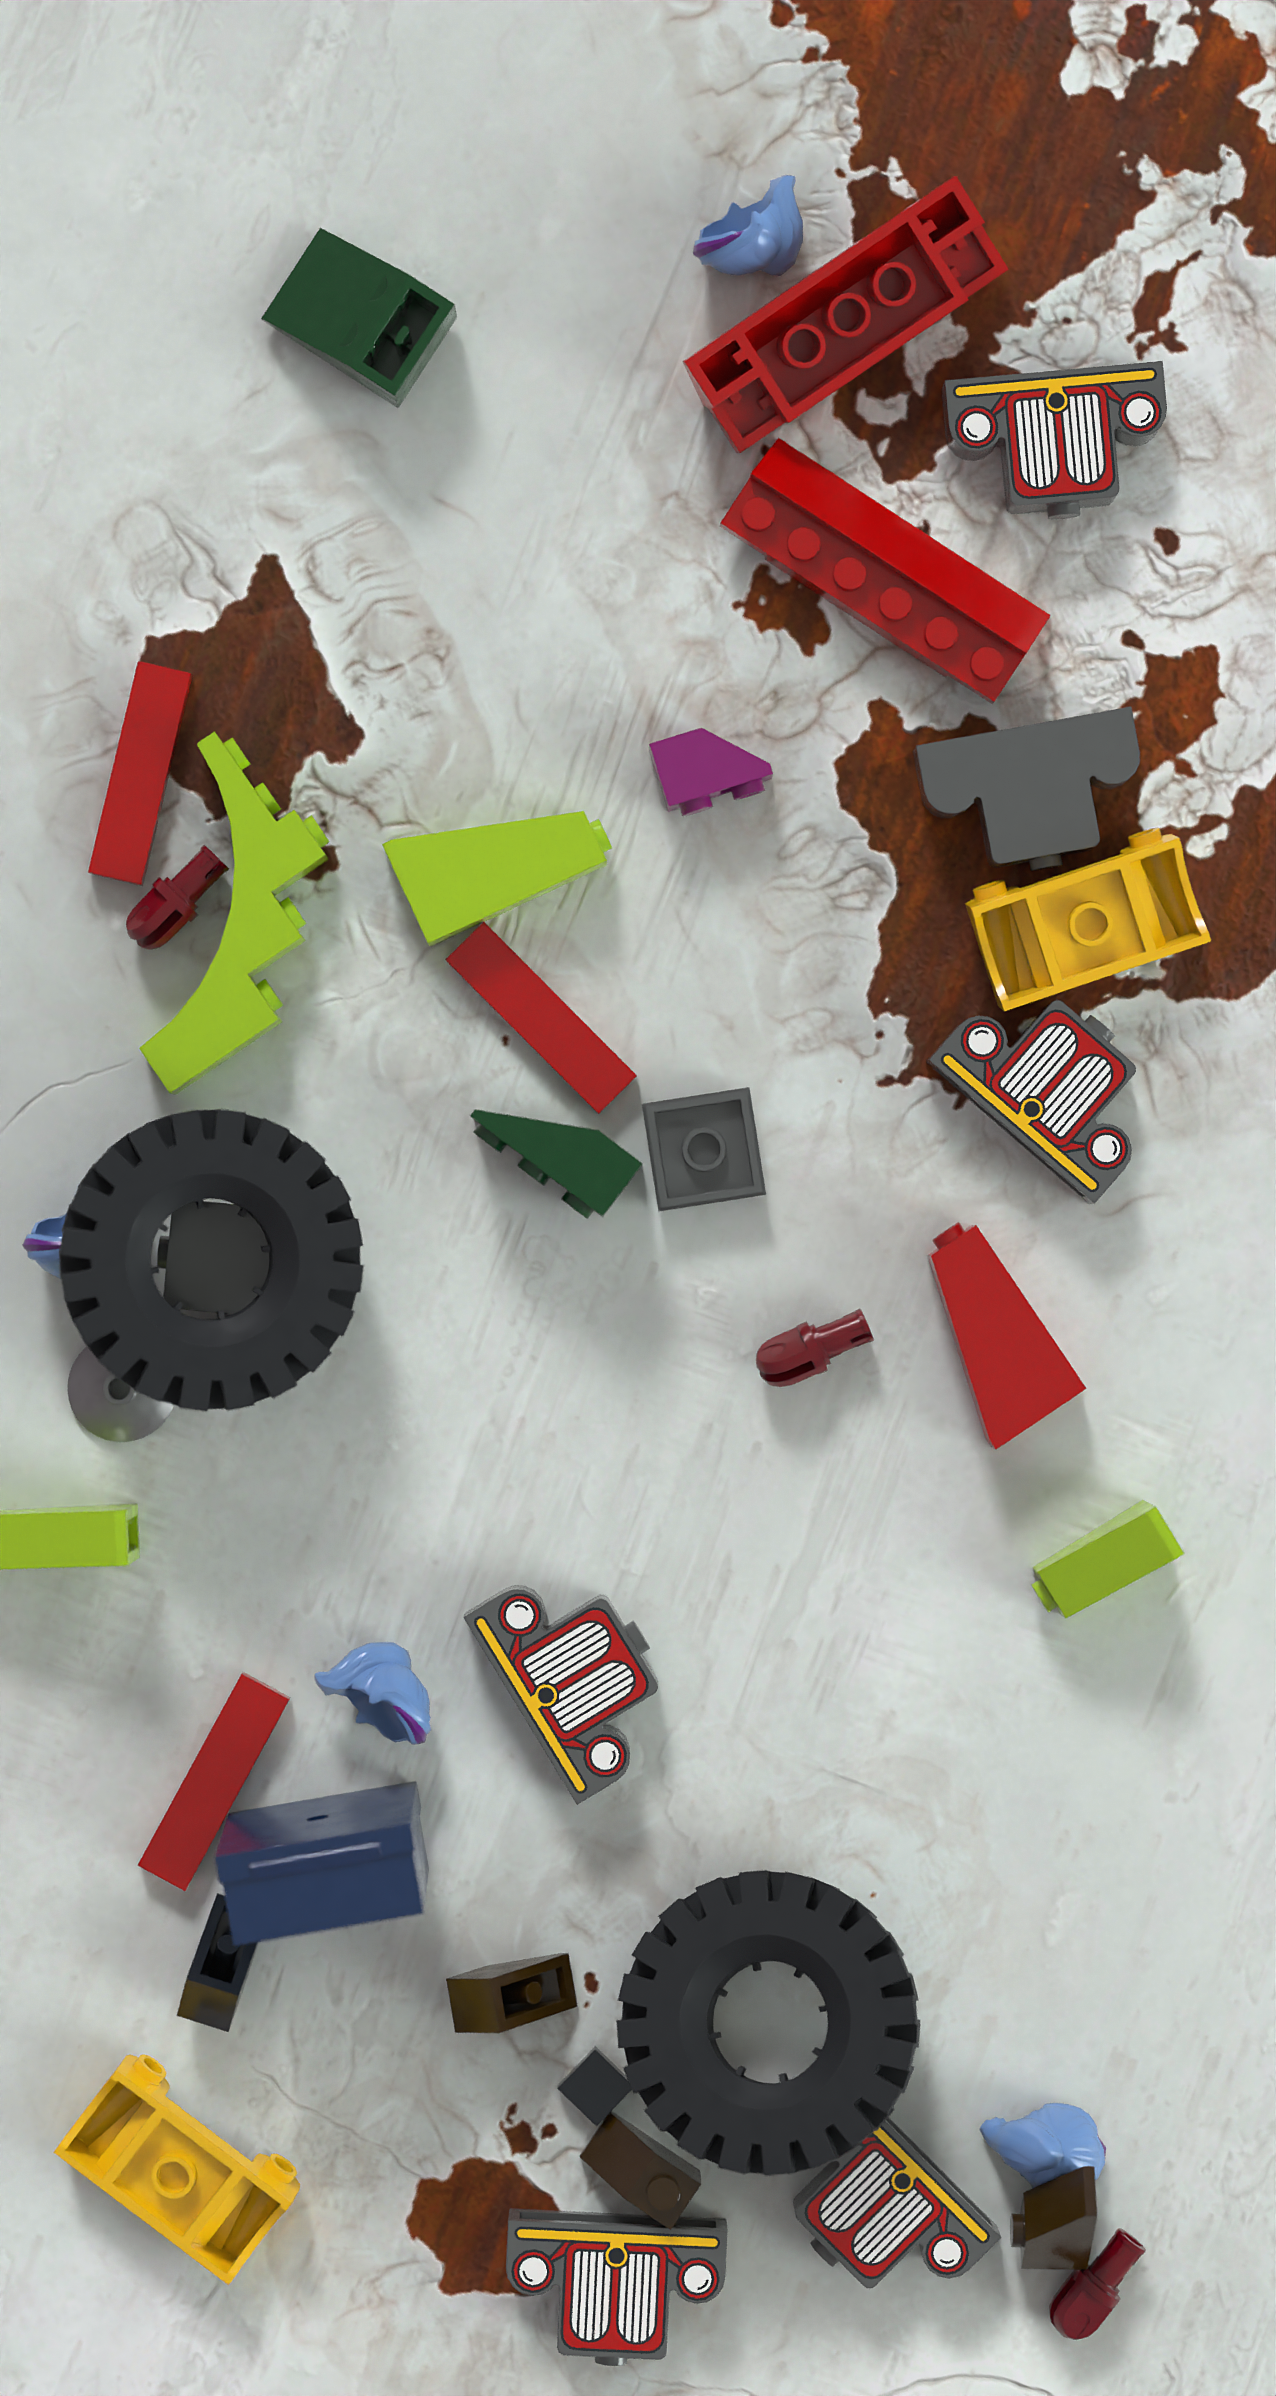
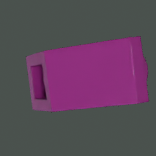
M703 728L649 744V752L667 810L669 812L680 808L682 817L712 808L711 798L732 792L734 800H740L764 792L763 782L771 780L773 776L770 763Z

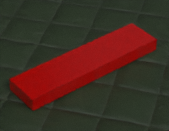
M141 661L137 662L88 873L143 886L193 675L191 673Z
M484 921L445 959L598 1114L637 1077Z
M242 1672L137 1866L186 1891L291 1697Z

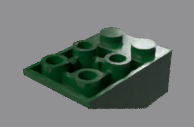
M320 228L261 319L399 408L457 319V313L454 303L411 275Z
M476 1109L470 1115L480 1123L473 1133L500 1153L509 1145L523 1156L517 1165L519 1168L543 1186H545L550 1178L567 1189L561 1199L587 1219L593 1211L603 1217L643 1164L599 1130Z

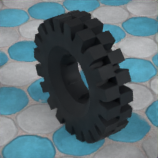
M198 1109L171 1114L146 1123L144 1126L126 1134L107 1149L103 1156L91 1166L78 1185V1190L71 1204H69L61 1230L63 1232L59 1250V1270L64 1292L63 1297L72 1322L75 1324L86 1346H88L98 1361L118 1380L123 1381L136 1392L160 1403L165 1402L190 1410L208 1412V1409H226L229 1411L255 1406V1402L269 1397L274 1399L297 1386L296 1382L307 1373H314L331 1355L330 1349L338 1337L344 1336L355 1312L352 1310L356 1293L361 1292L364 1265L360 1263V1246H363L359 1220L354 1217L349 1203L351 1198L339 1176H335L326 1165V1159L307 1141H302L291 1134L289 1129L266 1118L261 1119L239 1111ZM203 1199H220L241 1207L237 1215L243 1218L248 1212L260 1225L268 1244L261 1246L262 1252H269V1270L262 1289L260 1290L254 1286L252 1292L257 1294L255 1299L235 1314L225 1317L223 1310L217 1311L218 1319H199L187 1316L179 1312L183 1307V1304L179 1301L172 1307L160 1294L152 1276L154 1273H159V1267H151L150 1264L151 1248L157 1231L161 1229L166 1232L169 1228L163 1222L174 1211L188 1203L196 1201L197 1208H203Z
M760 1870L739 1872V1875L725 1879L719 1877L696 1887V1892L685 1899L678 1898L658 1916L661 1920L651 1932L646 1931L632 1953L635 1961L629 1974L624 1973L618 1998V2001L623 2002L622 2020H616L618 2048H624L628 2065L623 2067L633 2094H640L647 2106L644 2112L661 2132L667 2131L678 2141L677 2146L699 2160L706 2159L718 2164V2168L742 2174L782 2175L813 2169L842 2157L861 2145L864 2139L881 2127L895 2110L893 2106L900 2094L905 2092L914 2070L912 2063L915 2049L919 2048L921 2020L917 2018L916 2001L919 1999L913 1975L909 1973L903 1960L904 1954L891 1932L886 1931L876 1919L877 1916L861 1902L840 1891L839 1888L811 1877L786 1871L783 1873ZM778 1961L797 1968L793 1974L797 1978H801L803 1974L807 1975L816 1985L824 2000L825 2005L820 2006L819 2011H827L828 2018L827 2034L823 2048L821 2050L815 2047L812 2053L818 2056L816 2060L803 2073L788 2080L787 2073L779 2074L780 2083H763L744 2076L747 2069L743 2066H739L735 2070L724 2058L717 2045L716 2039L722 2037L721 2032L714 2033L713 2015L719 1995L726 1997L728 1994L723 1989L726 1983L735 1974L752 1965L753 1971H760V1962Z

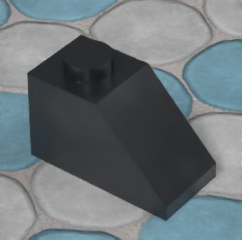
M219 1893L216 1895L185 1981L176 2016L229 2032L259 1942L234 1946L225 1895Z

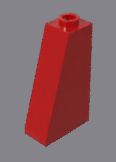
M958 1222L932 1240L937 1249L928 1254L927 1257L985 1439L992 1448L997 1450L1087 1388L977 1225H971L964 1230Z

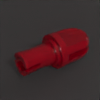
M203 845L201 850L172 880L168 877L162 880L159 877L152 884L153 888L132 909L126 920V929L129 937L136 940L138 946L148 950L157 949L166 944L188 921L192 922L198 916V913L195 911L198 906L195 903L229 868L208 847Z
M861 1309L855 1310V1312L818 1328L814 1324L809 1326L806 1321L763 1343L756 1353V1368L760 1371L761 1378L769 1385L775 1387L790 1386L816 1374L819 1375L828 1371L827 1365L831 1364L829 1359L852 1348L872 1342L874 1338Z
M1118 2228L1099 2256L1096 2257L1091 2265L1088 2264L1087 2270H1073L1054 2295L1049 2305L1050 2320L1063 2337L1073 2340L1089 2337L1100 2327L1121 2298L1118 2295L1119 2289L1117 2286L1146 2251L1143 2245L1131 2234Z

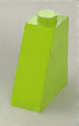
M1142 1500L1032 1567L1039 1580L1031 1584L1048 1613L1057 1608L1063 1617L1068 1618L1176 1560L1185 1553L1157 1507Z

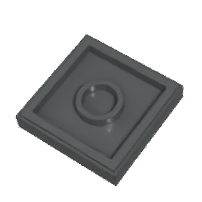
M750 1087L642 1104L658 1212L766 1195Z

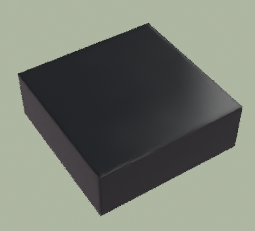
M596 2046L557 2085V2089L596 2127L632 2090L627 2076Z

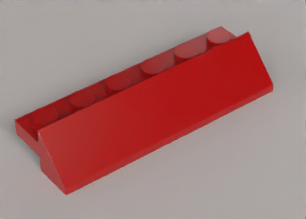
M953 176L682 361L703 406L709 409L736 453L743 452L782 424L790 423L967 302L969 296L1009 270L982 227V224L985 222L957 176Z
M780 438L776 440L751 472L749 480L720 522L721 528L763 554L766 561L945 678L947 675L991 704L995 702L1051 616Z

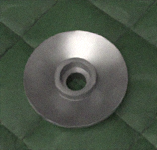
M87 1346L74 1361L68 1378V1398L78 1421L92 1434L114 1442L135 1441L157 1430L168 1418L174 1405L165 1402L160 1403L136 1392L132 1387H130L129 1394L124 1399L115 1398L111 1394L110 1385L116 1377L98 1361Z

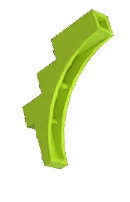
M215 731L198 742L197 745L218 782L230 821L235 864L231 909L219 949L200 986L173 1020L139 1048L168 1092L173 1095L178 1094L282 1023V1020L276 1013V1010L283 1006L281 1000L266 979L256 984L252 977L306 941L298 930L307 924L289 897L279 902L276 895L329 860L322 847L330 841L311 815L302 821L294 809L276 821L273 815L280 811L281 808L263 782L255 788L252 786L242 771L251 765L233 738L223 743Z

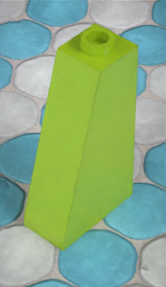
M584 811L392 839L382 844L430 947L606 866L607 860L603 852L612 849L600 820L597 819L589 823Z
M138 1503L0 1510V1570L128 1566L140 1558Z

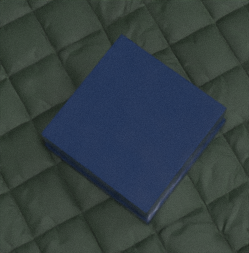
M417 1781L229 1813L215 1854L219 1884H223L234 1946L424 1914L429 1866L420 1821L421 1804Z

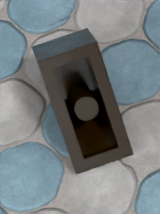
M558 1953L483 1966L446 1979L455 2033H502L577 2007L569 1953Z
M613 2111L604 2118L580 2154V2158L625 2200L670 2230L701 2186L699 2169Z
M1094 2166L1080 2167L1023 2193L1020 2214H1011L1010 2243L1011 2247H1020L1021 2269L1087 2270L1097 2220Z

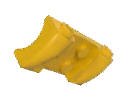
M1151 828L1129 836L1130 846L1122 849L1120 855L1023 888L1017 886L1006 888L1004 880L990 882L973 890L975 899L966 902V908L998 1007L1003 1011H1007L1211 942L1208 929L1191 888L1179 837L1172 834L1161 835L1159 828Z
M130 2054L126 2055L53 2153L229 2285L267 2232L293 2203L300 2189V2183L296 2178L297 2170L290 2161L275 2153L270 2156L259 2153L250 2161L165 2096L170 2089V2085L165 2079L166 2070L157 2060L145 2054L140 2055L139 2058Z

